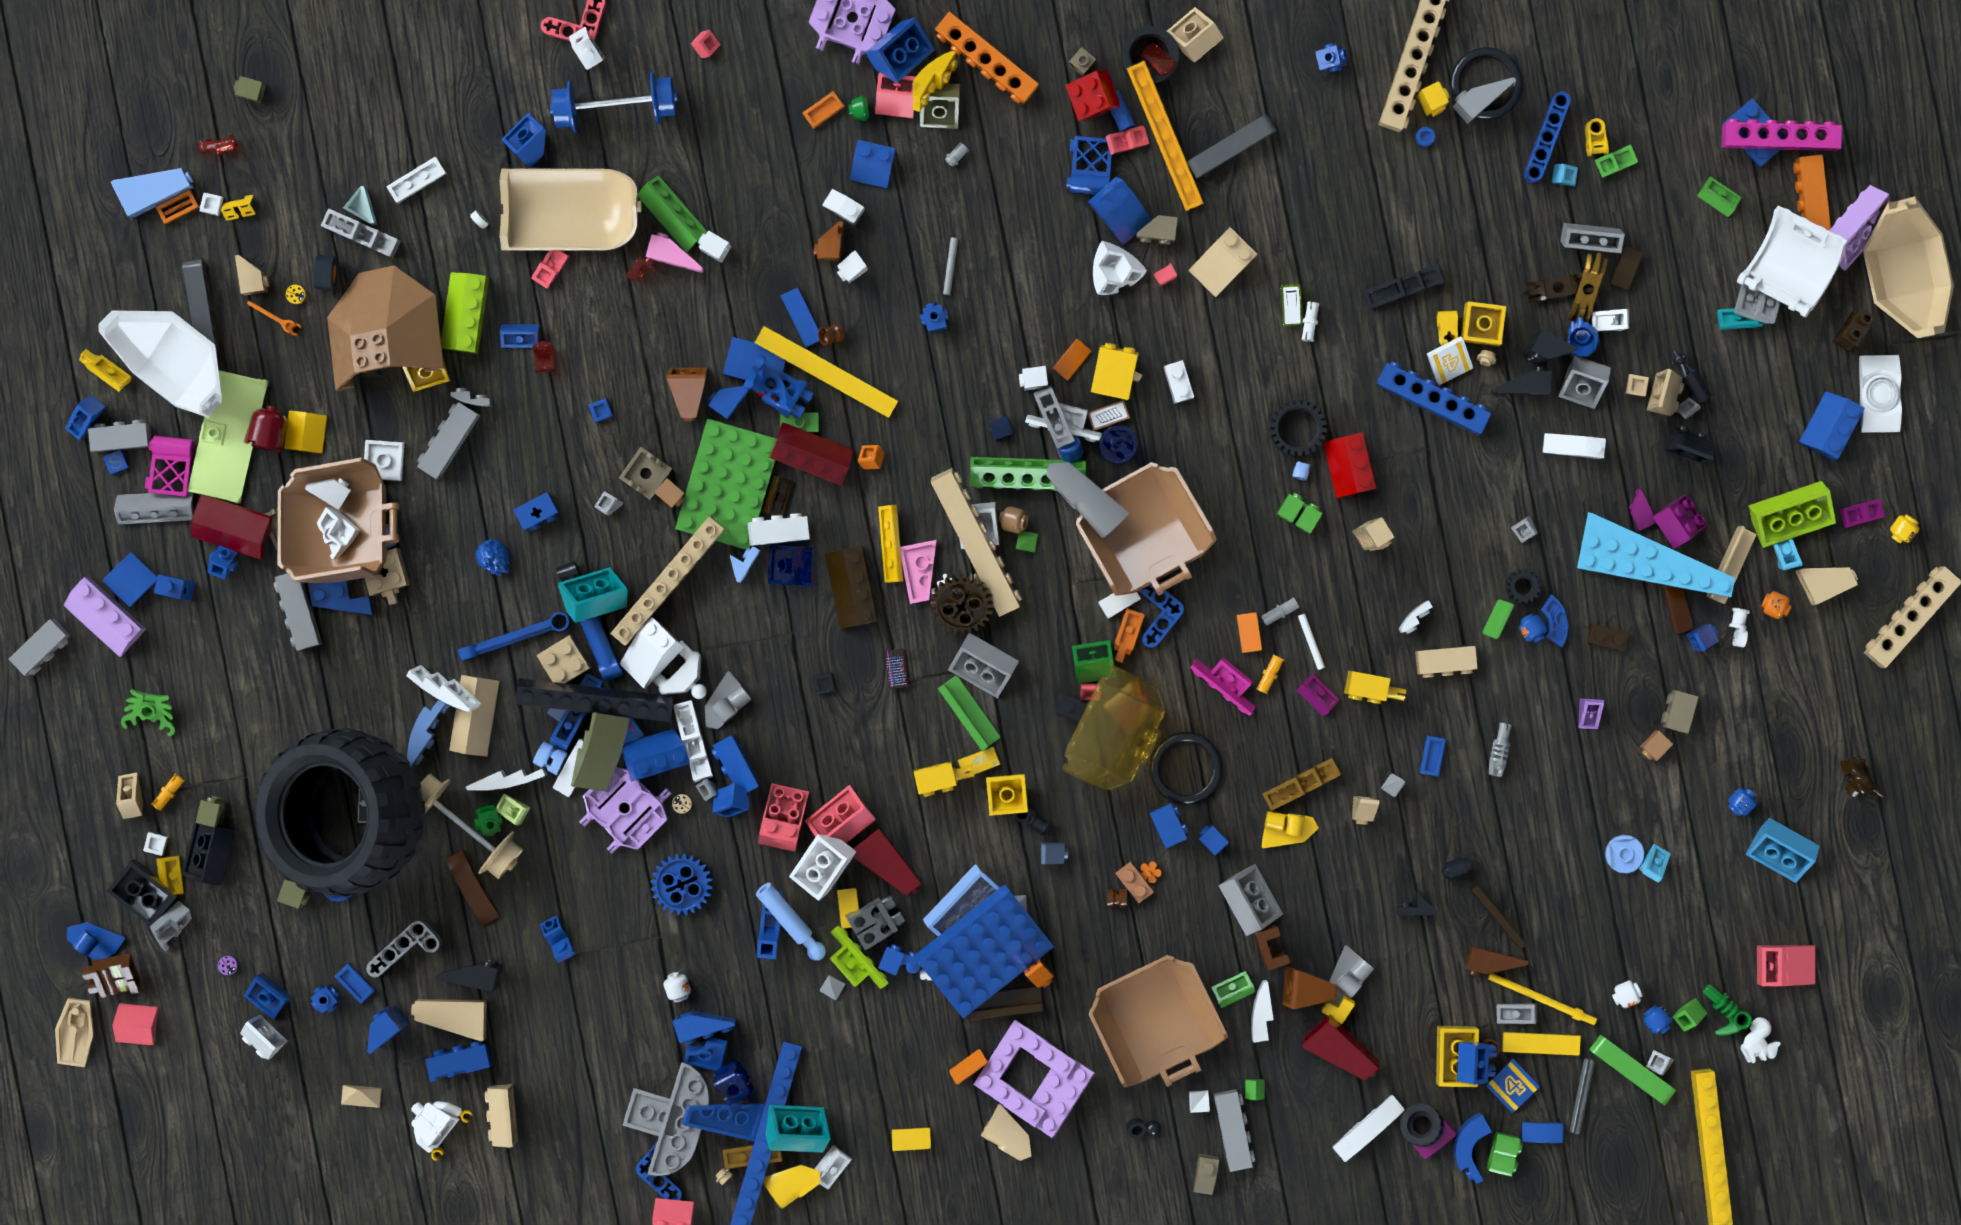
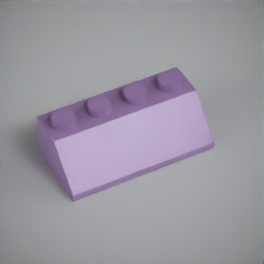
M1871 185L1860 193L1858 199L1848 207L1844 215L1839 217L1835 225L1828 230L1847 240L1845 251L1839 264L1845 271L1862 253L1887 203L1890 202L1888 193Z
M84 577L73 588L63 605L119 657L146 630L139 621L90 577Z

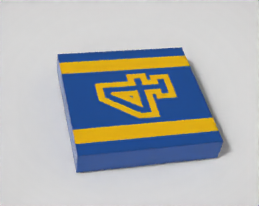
M1513 1058L1485 1084L1511 1113L1517 1110L1540 1087Z

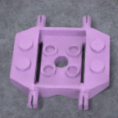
M817 0L809 20V24L819 35L816 49L819 50L820 48L823 51L828 40L843 44L855 50L852 62L855 63L856 61V64H859L862 54L887 34L896 11L888 0H841L831 29H828L838 0ZM874 6H876L870 24L868 26L867 32L865 34L864 40L861 41L865 29L867 27L868 21L870 19L871 13L873 11ZM848 14H857V21L854 23L847 20Z
M616 766L606 791L589 789L583 795L587 814L579 822L586 827L592 819H595L614 838L613 843L607 848L609 851L615 846L610 851L612 854L619 846L638 850L668 820L663 803L672 793L669 791L664 796L668 791L665 788L659 796H655L640 780L631 782L627 769ZM625 781L626 784L601 809H599V807ZM626 802L629 804L630 810L628 813L620 811L621 803ZM649 806H651L652 808H651V809L634 825V827L625 835L624 832L627 830V828H628Z

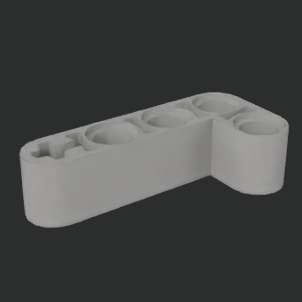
M422 919L417 920L409 925L367 964V973L371 977H378L384 974L417 943L426 952H435L442 946V939L428 922ZM416 924L423 926L424 931L422 934H418L415 931ZM402 937L409 939L408 947L401 944ZM429 938L436 940L437 945L435 948H431L428 945ZM388 950L394 951V960L387 957ZM383 961L384 964L379 967V970L374 971L375 965Z

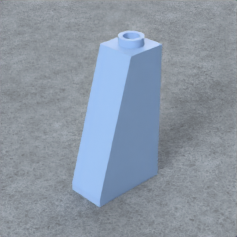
M181 168L111 181L127 216L132 219L194 188L192 185L194 180L189 171L186 172Z

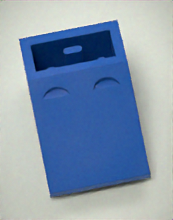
M698 1011L676 1016L673 1020L679 1043L684 1042L685 1045L695 1042L700 1036H703V1039L712 1037L719 1030L722 1033L731 1031L737 1023V1018Z

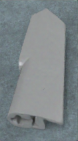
M1071 463L1048 464L1046 476L1050 479L1051 484L1069 505L1084 517L1101 538L1107 536L1129 514L1128 511Z

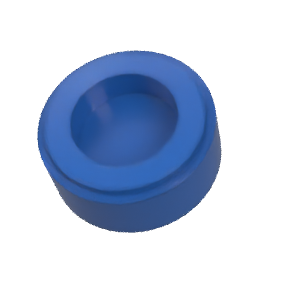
M1429 127L1419 129L1415 136L1417 144L1422 147L1430 146L1435 141L1434 131Z

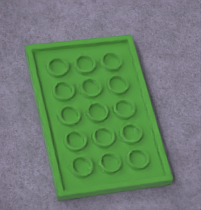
M707 419L684 497L685 500L682 504L675 529L695 534L706 519L712 515L726 527L716 541L746 550L750 548L747 523L752 522V518L760 516L775 460L768 457L776 438Z

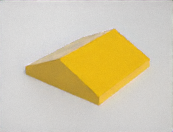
M289 411L284 449L323 454L328 416Z

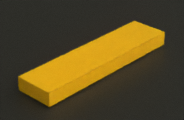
M897 505L879 506L885 583L903 581Z
M1503 1032L1502 1052L1580 1055L1581 1036Z

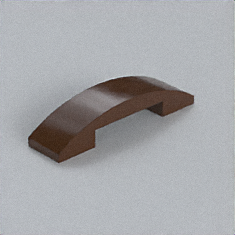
M461 850L447 858L446 862L461 892L481 924L484 926L500 917L492 900L488 898L471 868L472 865L464 851Z

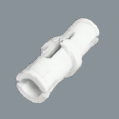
M1307 302L1306 315L1302 322L1304 323L1302 341L1308 342L1309 340V342H1314L1315 326L1318 325L1317 313L1319 303Z

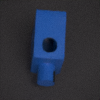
M158 574L154 593L192 601L196 582Z

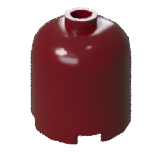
M267 406V409H257L251 416L243 443L249 444V442H252V447L267 451L275 448L276 453H281L288 424L286 417L279 413V409L276 407Z

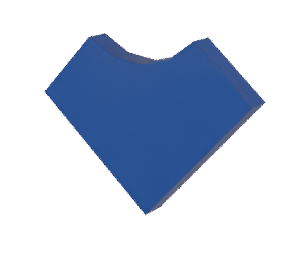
M709 1037L702 1045L687 1046L684 1063L721 1072L727 1041Z

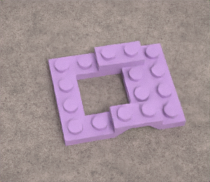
M1014 1020L974 1085L1032 1126L1037 1127L1051 1138H1054L1095 1072L1054 1047L1046 1039L1019 1021ZM1021 1047L1051 1068L1032 1099L1001 1079Z

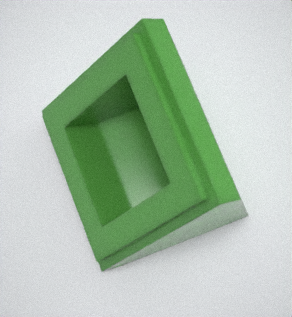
M1245 1079V1099H1265V1080Z

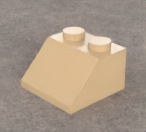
M1196 7L1167 30L1175 39L1180 50L1194 63L1223 39L1215 23Z

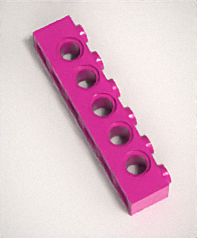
M1729 119L1728 122L1722 125L1721 148L1837 151L1841 149L1842 125H1836V122H1824V125H1816L1817 122L1806 121L1805 124H1797V121H1786L1785 124H1780L1777 120H1768L1766 123H1759V120H1747V123L1740 122L1739 119ZM1740 129L1747 132L1746 138L1740 136ZM1759 130L1765 131V139H1762L1759 136ZM1779 130L1785 133V139L1779 138ZM1798 131L1804 133V140L1797 137ZM1817 131L1823 134V140H1819L1816 137Z

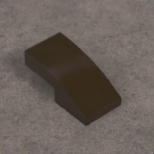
M1625 245L1610 283L1628 290L1643 252Z

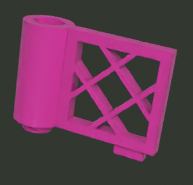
M154 436L153 439H150L149 450L152 451L150 477H146L145 489H148V493L188 496L187 490L191 461L195 448L193 439ZM157 459L165 460L169 466L160 472L156 468ZM179 461L186 462L185 470L181 474L173 467ZM172 469L177 477L168 483L163 474ZM159 477L166 483V486L161 490L154 489V481ZM178 479L184 484L183 492H176L171 486Z

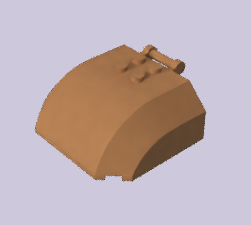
M355 458L294 469L290 474L291 479L285 486L282 485L278 490L277 565L285 570L294 581L304 583H334L376 576L386 563V543L399 542V535H397V511H399V504H386V487L376 464L364 458ZM333 478L336 480L341 478L349 483L348 487L351 488V491L342 503L339 511L360 529L354 541L337 560H333L330 557L332 554L330 546L325 544L323 533L317 525L325 508L335 507L305 490L307 484ZM388 511L390 535H386V512Z
M1152 462L1102 489L1129 513L1107 536L1101 538L1081 514L1077 518L1076 526L1115 596L1136 593L1152 584L1159 596L1163 594V591L1185 579L1189 580L1192 576L1186 565L1201 557L1217 540L1211 525L1178 469L1162 467ZM1179 568L1182 570L1178 575L1158 584L1157 580Z
M1168 955L1098 988L1093 1006L1089 1012L1090 1019L1124 1088L1144 1082L1161 1074L1166 1086L1169 1087L1176 1080L1195 1071L1196 1073L1202 1071L1195 1057L1214 1048L1228 1038L1227 1032L1194 965ZM1187 1060L1191 1061L1192 1065L1169 1076L1167 1075V1070Z

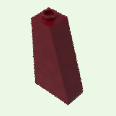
M880 828L853 848L856 851L853 858L903 894L907 895L910 893L913 895L921 889L919 885L922 882Z
M1330 1014L1303 1038L1302 1047L1363 1080H1366L1369 1076L1373 1077L1379 1071V1060Z

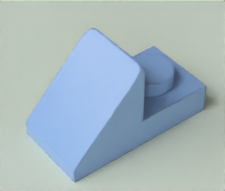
M754 546L751 549L747 548L742 557L745 559L744 562L730 555L737 582L742 583L761 550Z

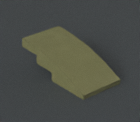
M593 712L589 731L585 730L582 749L578 748L571 782L572 787L600 791L607 790L622 752L630 718Z

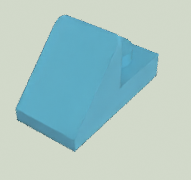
M1792 538L1772 545L1778 558V568L1787 570L1802 566V561Z
M1653 844L1639 869L1643 874L1659 883L1663 878L1671 853Z

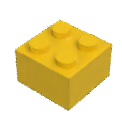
M1466 302L1461 337L1464 342L1490 346L1502 345L1506 306Z

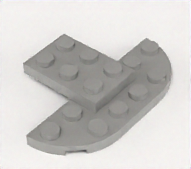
M681 1062L671 1098L634 1088L624 1118L623 1126L659 1136L648 1170L649 1175H668L686 1165L695 1152L702 1130L682 1125L687 1105H709V1093L705 1080L696 1069Z

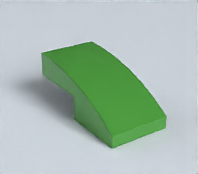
M1628 145L1596 159L1595 162L1602 178L1638 163L1632 146Z

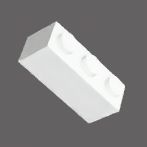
M801 513L790 514V518L784 519L783 515L771 516V520L765 521L764 517L752 518V522L747 523L750 546L810 539L807 516L802 517Z

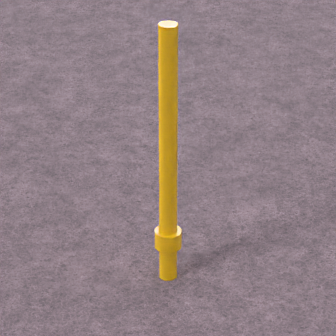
M1490 973L1488 976V980L1569 1014L1575 1020H1582L1592 1025L1596 1023L1597 1018L1583 1013V1010L1577 1007L1575 1009L1494 973Z

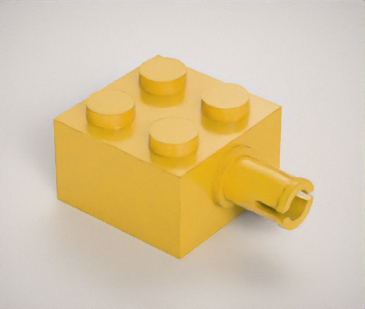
M1348 671L1344 693L1349 694L1348 698L1362 701V697L1368 698L1367 702L1381 704V700L1386 701L1387 698L1404 701L1405 696L1398 695L1397 693L1406 694V689L1389 686L1391 678Z
M951 761L914 770L918 793L927 797L934 795L936 790L942 789V792L954 790L953 786H957L958 780L975 777L974 772L965 773L973 770L972 765L955 769Z

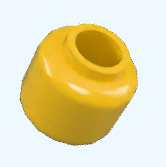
M1908 514L1905 516L1900 515L1890 527V531L1893 533L1892 538L1900 544L1902 541L1906 543L1911 542L1919 532V522Z

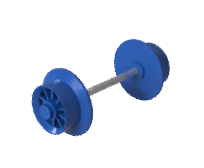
M651 71V96L576 104L573 84L571 80H568L566 88L552 89L550 112L554 116L556 128L572 127L574 133L577 134V109L652 101L656 124L660 125L661 117L676 115L675 102L678 101L677 90H674L672 77L656 78L654 72Z

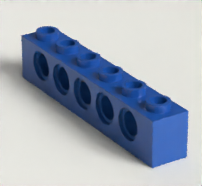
M1395 362L1385 364L1375 385L1477 435L1482 433L1491 413L1487 412L1488 408L1480 404L1475 406L1470 403V399L1461 395L1457 397L1448 388L1443 387V389L1435 386L1436 383L1429 379L1424 381L1418 378L1419 374L1411 370L1408 372L1401 370L1402 366ZM1397 375H1400L1404 378V384L1402 386H1399L1395 383V377ZM1413 384L1421 386L1420 394H1415L1412 391ZM1431 392L1437 393L1439 397L1436 403L1429 399ZM1448 401H1453L1456 404L1454 411L1447 409ZM1466 409H1470L1473 412V417L1470 420L1464 417Z

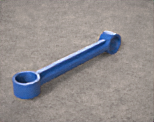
M557 612L549 620L458 650L461 661L552 630L564 631L569 627L570 619L565 613ZM556 615L566 617V625L562 629L556 628L553 624V618Z

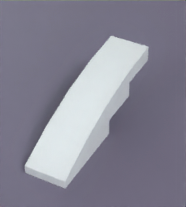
M422 665L409 670L406 675L420 688L453 707L469 712L481 705L455 679L447 681L440 673L431 674Z
M692 700L673 705L681 739L690 761L689 765L694 782L712 778L708 755Z
M545 768L529 775L522 769L506 777L504 770H501L466 786V789L494 790L528 783L548 774Z
M1393 1095L1389 1096L1378 1108L1373 1109L1361 1122H1358L1332 1148L1346 1162L1382 1132L1405 1109Z

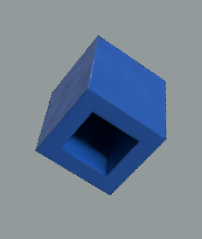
M1206 825L1199 832L1200 836L1198 839L1214 855L1229 843L1213 825L1210 827Z

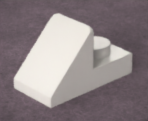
M1629 309L1592 312V326L1596 328L1597 332L1629 329Z

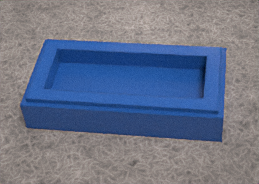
M1426 735L1419 773L1439 777L1446 739Z
M350 963L334 976L360 1004L375 991L372 985Z

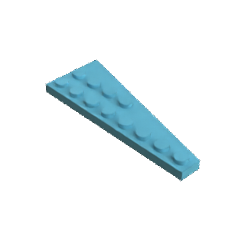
M1588 512L1577 566L1578 569L1732 597L1734 577Z

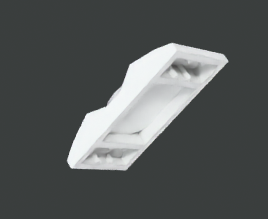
M1899 355L1859 356L1860 405L1865 408L1860 417V433L1900 432L1902 405L1900 399L1901 367Z

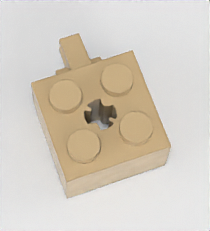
M394 548L386 551V563L376 576L365 578L369 596L381 594L382 597H387L390 606L398 604L396 593H400L399 588L410 585L400 548ZM382 568L388 569V573H386V575H387L386 577H385V575H382V574H381V571H383Z

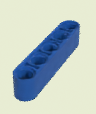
M1558 92L1550 100L1524 170L1523 176L1528 183H1536L1544 175L1570 104V96L1566 92ZM1557 97H1561L1564 100V106L1557 105ZM1550 115L1557 117V124H1552L1549 121ZM1543 133H1548L1551 136L1550 142L1543 140ZM1537 151L1544 153V160L1537 159ZM1530 169H1535L1538 172L1537 178L1530 176Z

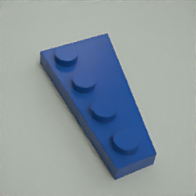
M765 1104L687 1105L682 1125L755 1141Z

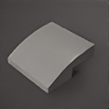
M1743 284L1740 288L1734 313L1752 320L1773 324L1776 320L1780 301L1757 289L1753 291L1749 289V286Z

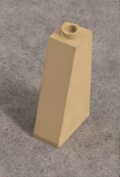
M417 999L415 1004H412L411 1014L414 1015L415 1021L478 1041L486 1039L487 1000Z

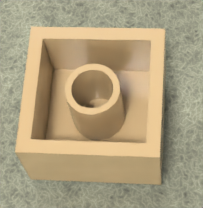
M572 635L565 637L536 655L552 682L567 684L592 668Z

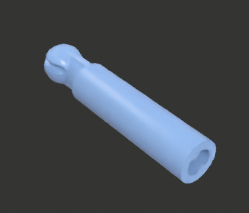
M766 883L756 892V896L796 943L803 944L807 948L809 958L812 960L824 958L826 954L825 946L821 942H816L811 937L812 931L773 885Z

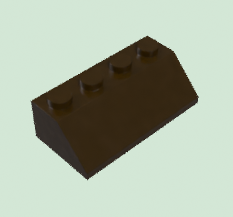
M858 546L825 554L840 629L877 622L878 619L863 547Z

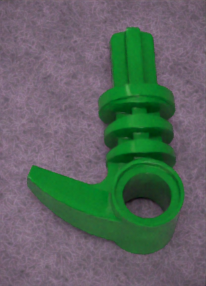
M1711 984L1705 986L1703 993L1714 1002L1713 1008H1720V1013H1725V1017L1729 1020L1728 1025L1715 1031L1716 1035L1734 1034L1751 1025V1016L1747 1012L1739 1010L1737 1004L1733 1005V1000H1728L1729 995L1727 993L1721 994ZM1743 1014L1745 1020L1742 1024H1738L1737 1017Z

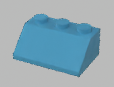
M1769 818L1757 832L1746 855L1796 883L1815 863L1820 846Z

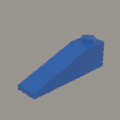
M586 673L580 685L601 687L603 681ZM565 710L550 738L549 744L567 752L587 712Z

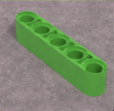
M1601 1034L1589 1049L1664 1106L1676 1092L1674 1088Z

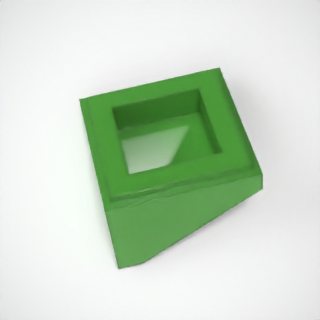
M1021 531L1018 534L1016 549L1035 552L1038 534Z

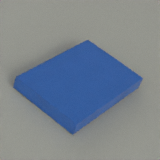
M732 337L723 374L746 380L750 369L760 353L766 356L765 365L773 373L779 374L780 371H784L786 360L754 342ZM768 380L766 383L767 386H775L771 380Z

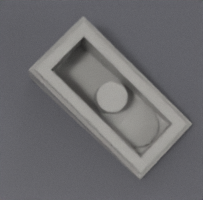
M1537 1003L1497 1004V1024L1537 1023Z

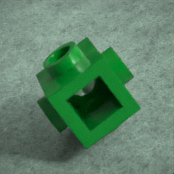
M494 805L475 809L476 819H474V826L476 831L479 830L481 835L486 837L494 836L496 832L501 831L502 817L500 813H497Z

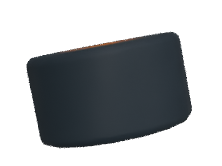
M317 255L315 257L313 266L314 289L333 291L337 272V260L334 256Z

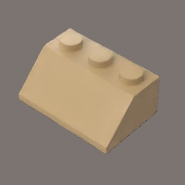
M513 1084L490 1086L487 1088L488 1091H485V1102L489 1103L487 1122L491 1124V1129L488 1130L489 1141H492V1146L513 1147L518 1142Z

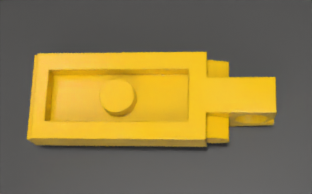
M87 349L81 353L79 360L85 367L118 392L131 382L132 377L103 355H94Z

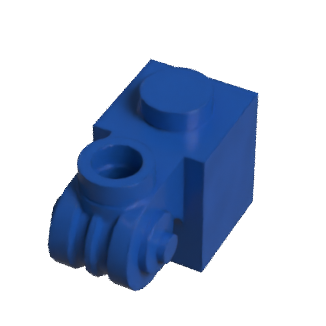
M892 944V946L887 945L878 968L896 976L901 965H906V970L912 974L918 972L920 965L914 957L916 953L910 951L907 954L902 951V947Z

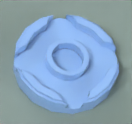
M1630 835L1616 836L1609 841L1606 847V861L1612 869L1619 873L1633 872L1638 869L1644 860L1643 846L1636 838Z

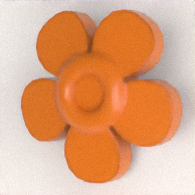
M1151 861L1149 866L1143 863L1140 867L1141 871H1143L1141 873L1145 880L1148 878L1149 883H1155L1156 877H1160L1162 874L1161 869H1155L1157 863Z

